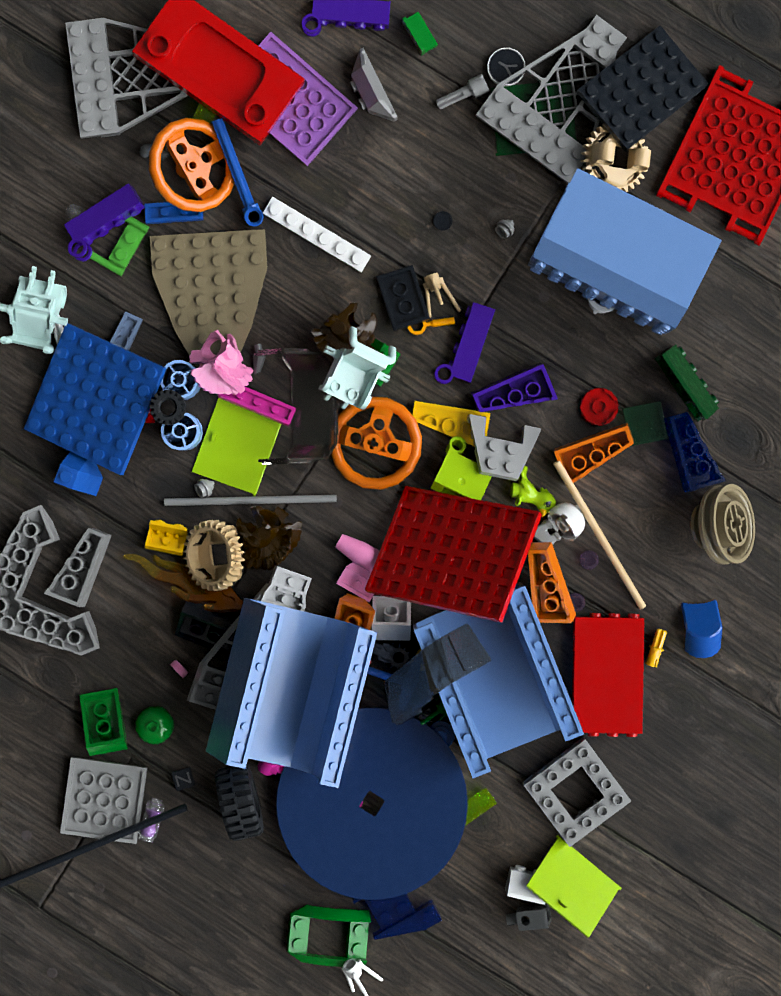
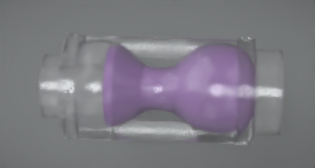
M158 798L147 800L142 821L146 820L147 816L151 818L163 813L166 807L163 804V800ZM160 822L139 830L138 838L146 842H153L154 838L157 837Z

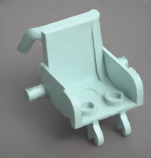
M32 266L29 278L19 276V286L12 304L0 303V311L9 314L10 324L13 327V335L2 336L0 342L2 344L15 343L42 349L44 353L51 354L54 352V347L51 345V333L55 323L67 326L68 318L58 316L60 309L64 308L66 302L67 288L63 285L54 284L55 271L53 270L50 272L51 276L48 277V282L37 280V267Z
M351 326L349 328V342L352 349L343 348L336 350L326 345V349L323 352L332 356L334 361L323 385H320L318 389L327 393L323 398L326 401L331 396L344 401L340 405L343 409L348 404L364 410L371 401L372 397L370 395L377 380L380 379L385 383L389 381L390 375L381 371L386 369L387 365H391L396 361V348L390 345L388 347V356L358 342L357 328Z

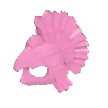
M218 330L210 333L201 350L191 351L189 362L191 364L199 363L200 366L191 370L190 375L195 377L194 382L198 383V387L203 388V391H209L210 394L237 395L238 392L240 394L244 392V386H248V382L253 380L251 376L253 369L241 363L243 357L231 333L227 334L226 340ZM220 340L221 347L218 354L215 355L211 352L210 347L215 341Z

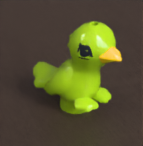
M525 465L518 483L512 482L511 498H516V506H519L521 502L534 504L539 509L542 517H544L556 505L555 498L543 487H541L540 492L536 490L526 476L528 467Z

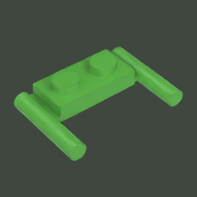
M132 216L125 220L129 225L125 228L108 260L93 251L90 257L91 260L119 276L123 275L150 228Z

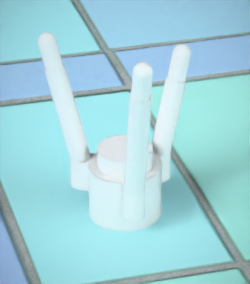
M355 959L347 960L343 965L342 971L346 976L351 992H355L352 978L363 995L368 996L359 980L362 969L379 981H383V978L364 965L360 959L357 961Z

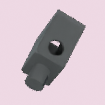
M533 903L518 906L516 913L506 914L507 925H518L519 931L547 929L552 921L550 906L546 903L545 905Z

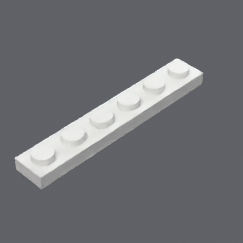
M274 197L271 198L263 212L267 217L361 273L371 258V255Z

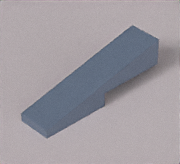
M125 311L110 342L130 350L143 319Z

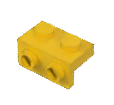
M150 520L145 548L183 556L188 528L181 524L172 525L162 520Z

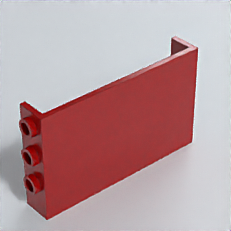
M590 613V616H575L573 620L572 705L583 733H588V736H599V733H607L609 737H618V733L626 734V737H637V734H642L644 618L639 617L640 614L629 613L628 617H620V613H609V617H601V613Z

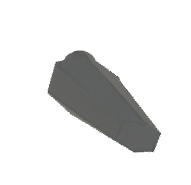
M262 344L254 345L256 352L253 355L254 375L261 372L267 352H263Z

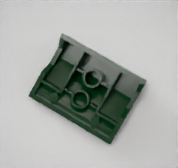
M674 345L657 356L655 360L696 421L706 420L719 409L717 406L719 402L713 394L710 395L706 390L708 386L702 378H698L696 375L697 369L692 362H687L685 359L686 353L682 347Z

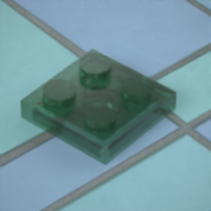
M661 401L622 409L624 421L628 423L634 440V444L631 446L668 439Z

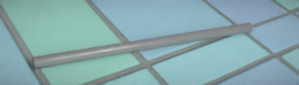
M337 495L164 498V506L337 502Z

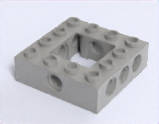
M584 737L522 782L569 847L631 802L630 798ZM582 766L603 796L598 800H593V804L583 811L580 810L579 814L572 819L551 789Z

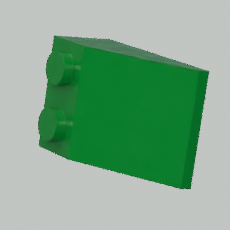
M114 688L79 695L86 749L89 755L94 756L128 749L118 689Z

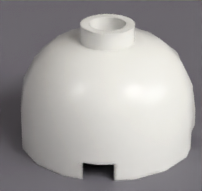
M560 503L548 512L550 514L547 515V518L553 525V529L557 532L560 530L564 534L561 536L564 539L574 541L584 530L585 518L578 505Z

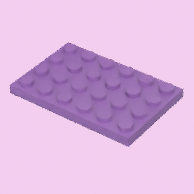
M270 32L259 44V47L305 78V82L269 134L308 166L355 113L358 107Z

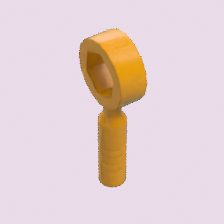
M454 317L433 319L429 322H422L423 327L421 331H413L411 326L408 327V330L413 335H421L428 326L454 325L455 319Z

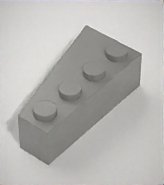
M88 528L44 594L77 607H85L112 535L95 528Z

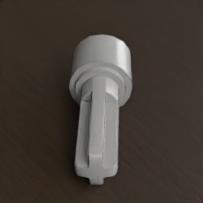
M480 74L469 79L468 85L437 99L438 108L443 109L472 95L477 98L489 92L483 75Z

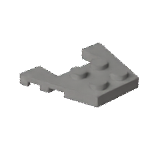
M469 414L467 420L471 427L470 433L475 445L474 452L479 474L517 481L541 432V428L524 425L522 427L521 443L485 436L486 417Z

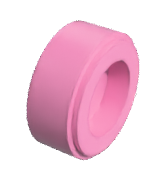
M177 660L170 664L182 678L188 674V671Z

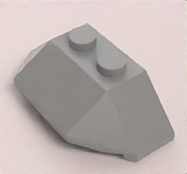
M361 48L351 74L352 81L350 85L354 92L358 91L361 97L358 101L363 110L367 109L370 114L394 122L398 117L364 48Z

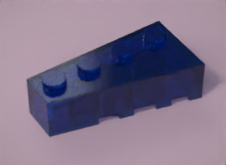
M688 412L663 418L684 492L725 482L724 476L721 475L718 465L712 459L708 447L702 441L700 433Z

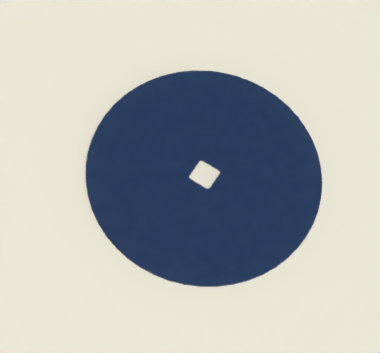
M358 709L338 788L317 783L318 777L311 773L284 766L277 792V816L281 834L294 860L320 885L338 894L356 899L381 900L409 893L426 884L445 867L460 843L466 824L468 809L466 784L462 770L453 752L445 741L426 724L420 725L421 721L390 709ZM369 791L385 801L376 816L360 808L361 802Z

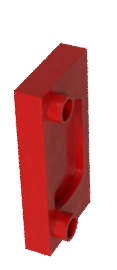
M168 0L132 50L133 57L218 117L223 118L225 122L260 146L305 82V78L195 0Z

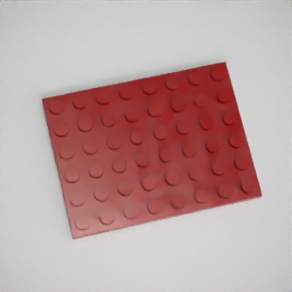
M405 486L365 590L376 595L502 623L542 514L539 511Z

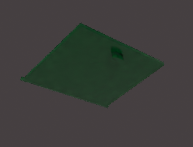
M540 83L505 86L504 88L526 103L539 88ZM571 83L561 84L562 95L571 93ZM558 85L547 86L549 97L559 95ZM544 88L536 99L546 97ZM572 96L563 98L564 108L573 107ZM560 98L549 100L551 110L561 109ZM546 100L536 102L537 112L548 111ZM573 110L565 111L566 121L573 113ZM562 112L551 113L553 124L563 122ZM543 114V115H542V116L545 117L547 120H549V115H548V114ZM573 118L565 132L576 140ZM495 131L496 156L525 153Z

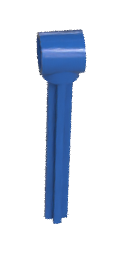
M223 118L212 121L244 206L242 209L244 219L248 225L258 226L262 223L264 216L258 203L255 204ZM252 211H256L259 214V220L254 223L248 219V215Z

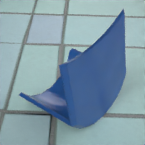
M713 600L701 604L682 603L681 608L686 628L685 651L696 658L712 657L721 648L722 623L717 601Z

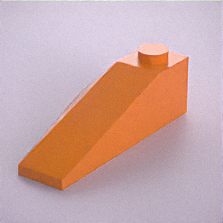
M347 593L339 599L334 619L370 630L375 610L365 599Z

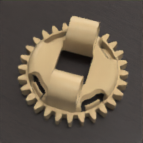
M603 125L602 127H597L596 131L590 133L592 137L586 138L589 144L583 145L587 150L581 152L585 156V159L581 160V162L586 163L582 170H588L589 174L600 178L601 176L597 170L592 169L593 166H598L605 176L603 181L625 192H628V189H634V185L640 184L638 179H644L641 173L647 172L650 165L651 150L646 146H642L645 139L638 141L629 149L627 169L610 167L609 165H612L614 162L615 147L621 146L611 134L602 142H598L609 132Z
M219 520L200 522L199 525H195L194 529L190 530L191 535L186 536L189 542L184 543L187 546V549L183 550L186 553V557L183 559L187 560L185 567L190 569L188 574H193L191 580H197L196 585H201L202 589H207L208 591L228 589L229 586H233L232 582H236L241 578L243 569L241 561H245L241 557L244 551L240 548L243 544L238 542L240 537L237 536V529L233 525L225 526V522H219ZM201 533H207V536L201 545L195 544L198 543L200 538L202 537V535H200ZM225 543L228 564L214 566L212 545ZM202 568L206 569L211 574L212 579L206 580L207 576L199 570Z

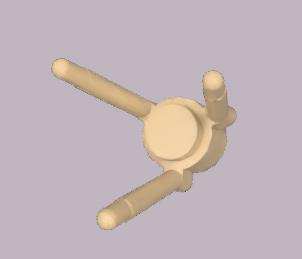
M438 273L424 277L425 283L423 287L430 318L429 289L430 292L435 291L439 304L443 305L439 292L441 286L456 310L461 312L460 307L445 285L443 277L440 278Z

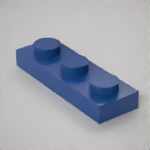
M168 202L144 204L146 224L204 220L203 212L184 211Z

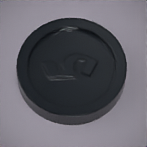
M445 211L438 212L433 220L434 226L441 231L448 230L452 226V216Z

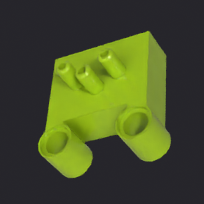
M455 436L446 447V456L431 489L441 493L481 500L492 476L479 474L477 463L462 456L466 448V441L462 437ZM452 446H457L459 450H455Z

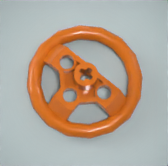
M183 118L170 122L156 135L149 151V172L155 188L168 203L184 211L203 212L220 205L230 195L235 184L226 159L225 178L220 189L214 188L209 180L211 165L223 158L225 159L211 123L202 119ZM184 130L201 131L212 137L214 141L203 148L190 145L184 136ZM165 143L176 163L177 174L186 180L192 193L199 200L186 199L176 194L165 182L161 171V153ZM177 145H181L184 148L183 155L177 152ZM202 153L208 155L209 160L207 163L202 160ZM197 178L203 182L202 189L196 186Z
M371 396L370 403L364 409L374 408L370 422L359 429L347 426V422L358 412L364 411L351 404L338 414L330 431L329 450L335 467L346 480L364 489L383 490L400 484L414 471L421 456L422 435L417 420L404 405L388 397ZM393 413L406 425L411 438L410 442L398 440L389 428ZM377 419L384 421L385 426L382 430H377L374 427ZM355 432L361 436V441L358 444H354L351 441V435ZM374 439H376L378 446H372ZM390 443H396L398 446V451L395 454H391L388 451ZM341 444L369 453L405 461V463L391 475L382 478L365 477L355 472L345 461Z

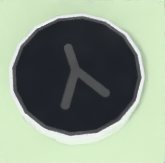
M501 48L495 51L490 56L487 64L489 77L497 85L525 67L522 55L512 48ZM524 73L504 85V87L517 84L523 78Z

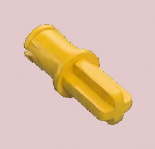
M663 629L656 630L653 643L649 645L650 650L645 662L646 665L657 667L661 652L664 651L662 647L667 631Z

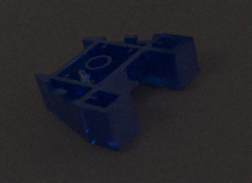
M407 893L393 898L365 900L380 926L379 930L373 932L374 940L423 931L442 921V916L433 900L426 902L416 909ZM353 898V903L355 904L362 899Z

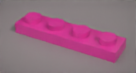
M245 387L244 392L241 394L238 392L237 395L218 394V398L288 427L296 412L295 407Z

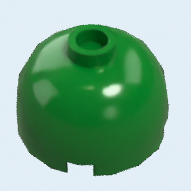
M150 706L138 715L135 722L138 737L144 742L160 744L171 736L174 729V720L165 708Z

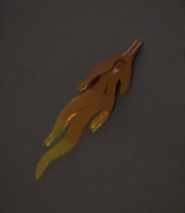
M136 554L123 555L124 559L138 562L154 579L169 582L184 589L186 592L172 586L170 591L185 601L205 604V610L216 613L241 612L243 601L230 586L228 589L220 591H208L207 589H202L201 585H196L197 580H191L193 574H188L190 569L183 564L162 560L154 555L153 560L157 565L176 572L171 573L159 569L142 556ZM204 572L207 576L206 580L212 579V576Z

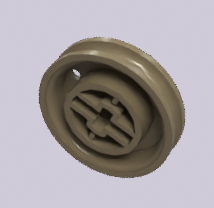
M735 484L710 487L703 495L701 503L694 508L691 515V532L695 543L701 549H705L708 556L717 564L725 565L744 562L750 555L754 544L755 519L753 509L746 493Z

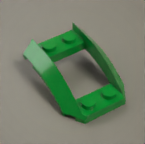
M306 904L299 910L296 909L290 913L286 951L303 963L343 967L344 963L349 959H355L356 961L360 959L366 965L369 923H371L369 910L328 908ZM310 918L349 922L346 957L307 953Z

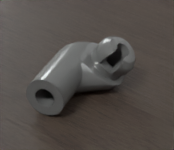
M144 144L140 147L139 154L141 157L147 158L149 156L152 144ZM164 149L161 153L162 161L169 156Z

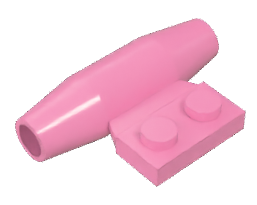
M342 534L335 548L349 558L352 563L345 567L336 584L370 603L374 594L368 593L365 587L380 551L363 541Z

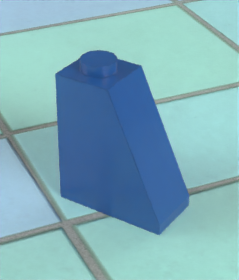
M70 451L60 464L54 483L97 496L103 476L96 463Z

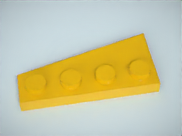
M420 401L414 402L412 414L418 423L450 437H462L467 444L474 447V441L470 433V423L467 420L468 415L473 414L486 417L485 436H487L490 420L489 412H479Z

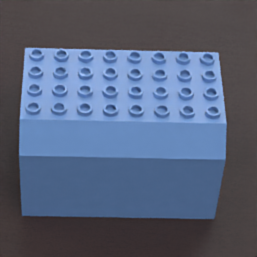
M577 168L528 266L531 267L530 270L539 275L544 273L548 275L547 279L554 283L560 281L566 284V289L573 292L578 290L583 293L582 296L584 298H589L591 301L596 299L600 301L599 305L607 307V309L613 307L617 310L616 313L625 318L630 316L635 319L634 322L643 327L648 325L652 327V332L662 335L676 329L722 240Z
M521 582L516 584L502 623L445 610L413 624L415 635L472 778L491 772L487 761L488 758L550 733L561 730L565 742L584 735L527 589Z
M244 598L206 752L226 765L244 769L248 759L291 767L313 774L318 777L317 783L338 788L377 632L334 618Z

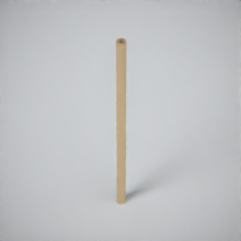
M556 461L553 463L554 467L638 608L643 609L646 607V604L561 461Z

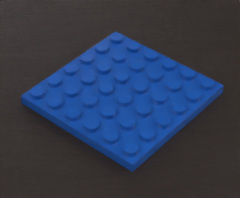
M67 323L24 429L116 474L124 475L149 414L151 399L157 393L167 368Z

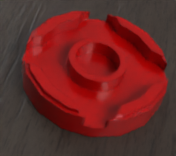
M591 389L581 400V414L592 425H606L613 421L618 413L617 398L608 389Z

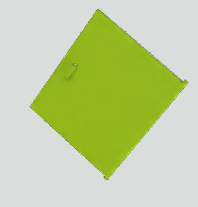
M218 398L192 472L256 496L281 424Z
M557 835L556 841L526 887L589 938L614 896L622 888L572 846L569 847L565 840Z

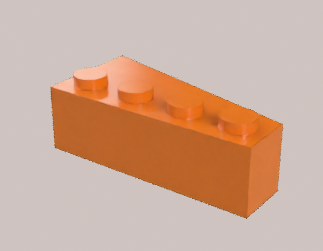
M628 423L555 448L554 453L557 461H561L574 483L633 445L634 440Z
M533 542L528 552L532 604L539 622L572 623L576 612L552 542Z

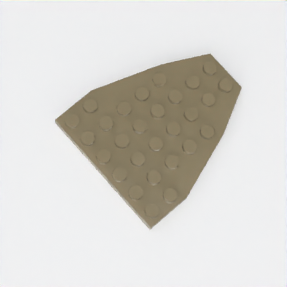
M265 229L150 236L152 275L174 330L189 356L192 350H201L210 333L218 330L226 340L227 334L231 333L241 353L254 322L263 282L268 269ZM217 340L211 345L210 350L213 354H218L221 341ZM194 363L196 368L200 366L199 363Z

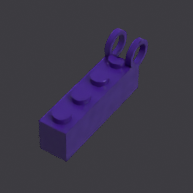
M313 0L312 14H307L302 19L303 32L309 37H315L321 32L322 26H327V24H335V27L346 28V25L354 26L355 29L373 27V30L384 31L385 28L389 29L391 1ZM309 21H315L318 23V26L314 30H309L306 28V24Z
M129 183L64 224L72 238L68 244V252L78 261L84 262L90 259L92 256L90 245L93 243V240L107 235L109 230L121 226L126 219L138 215L145 208L137 192ZM74 243H77V244L75 245V247L73 248V252H72V246H73V244H74ZM83 246L82 252L77 254L78 248ZM87 248H88V254H87V256L84 257V258H80V257H82V256H84V255L86 254Z
M473 302L472 306L468 305L465 317H468L466 325L462 324L459 335H462L460 343L456 342L453 353L456 354L454 361L450 360L449 364H441L436 368L434 375L437 382L448 384L455 378L471 383L495 309ZM441 368H447L450 371L451 376L448 380H441L438 377V371Z

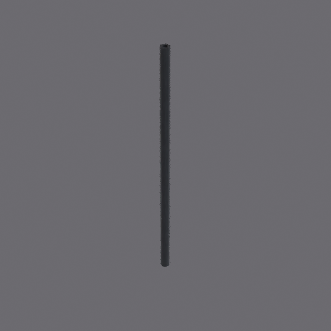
M184 803L0 880V888L188 811V808Z

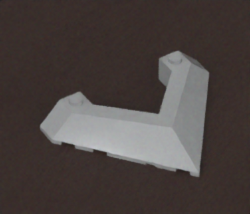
M39 505L22 513L17 526L12 531L2 553H0V630L78 655H84L100 648L97 630L89 611L71 618L22 597L42 547L60 540L53 521L43 506Z

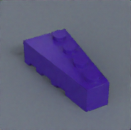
M538 363L470 393L479 412L558 399L543 363Z

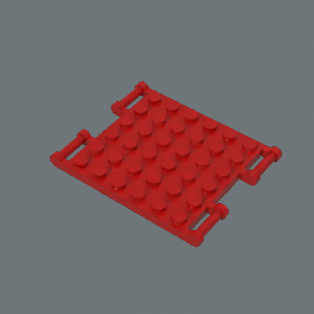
M719 65L656 196L668 199L684 207L688 212L692 211L697 200L702 201L731 216L725 230L736 232L760 246L781 203V110L748 95L754 81L750 79L747 81ZM720 76L744 87L743 91L720 81ZM669 185L691 196L690 201L667 191V186ZM736 219L759 229V234L757 235L735 224Z

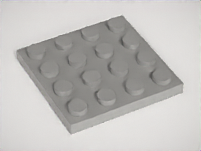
M71 757L60 833L100 839L139 823L148 767ZM139 831L115 841L137 844Z

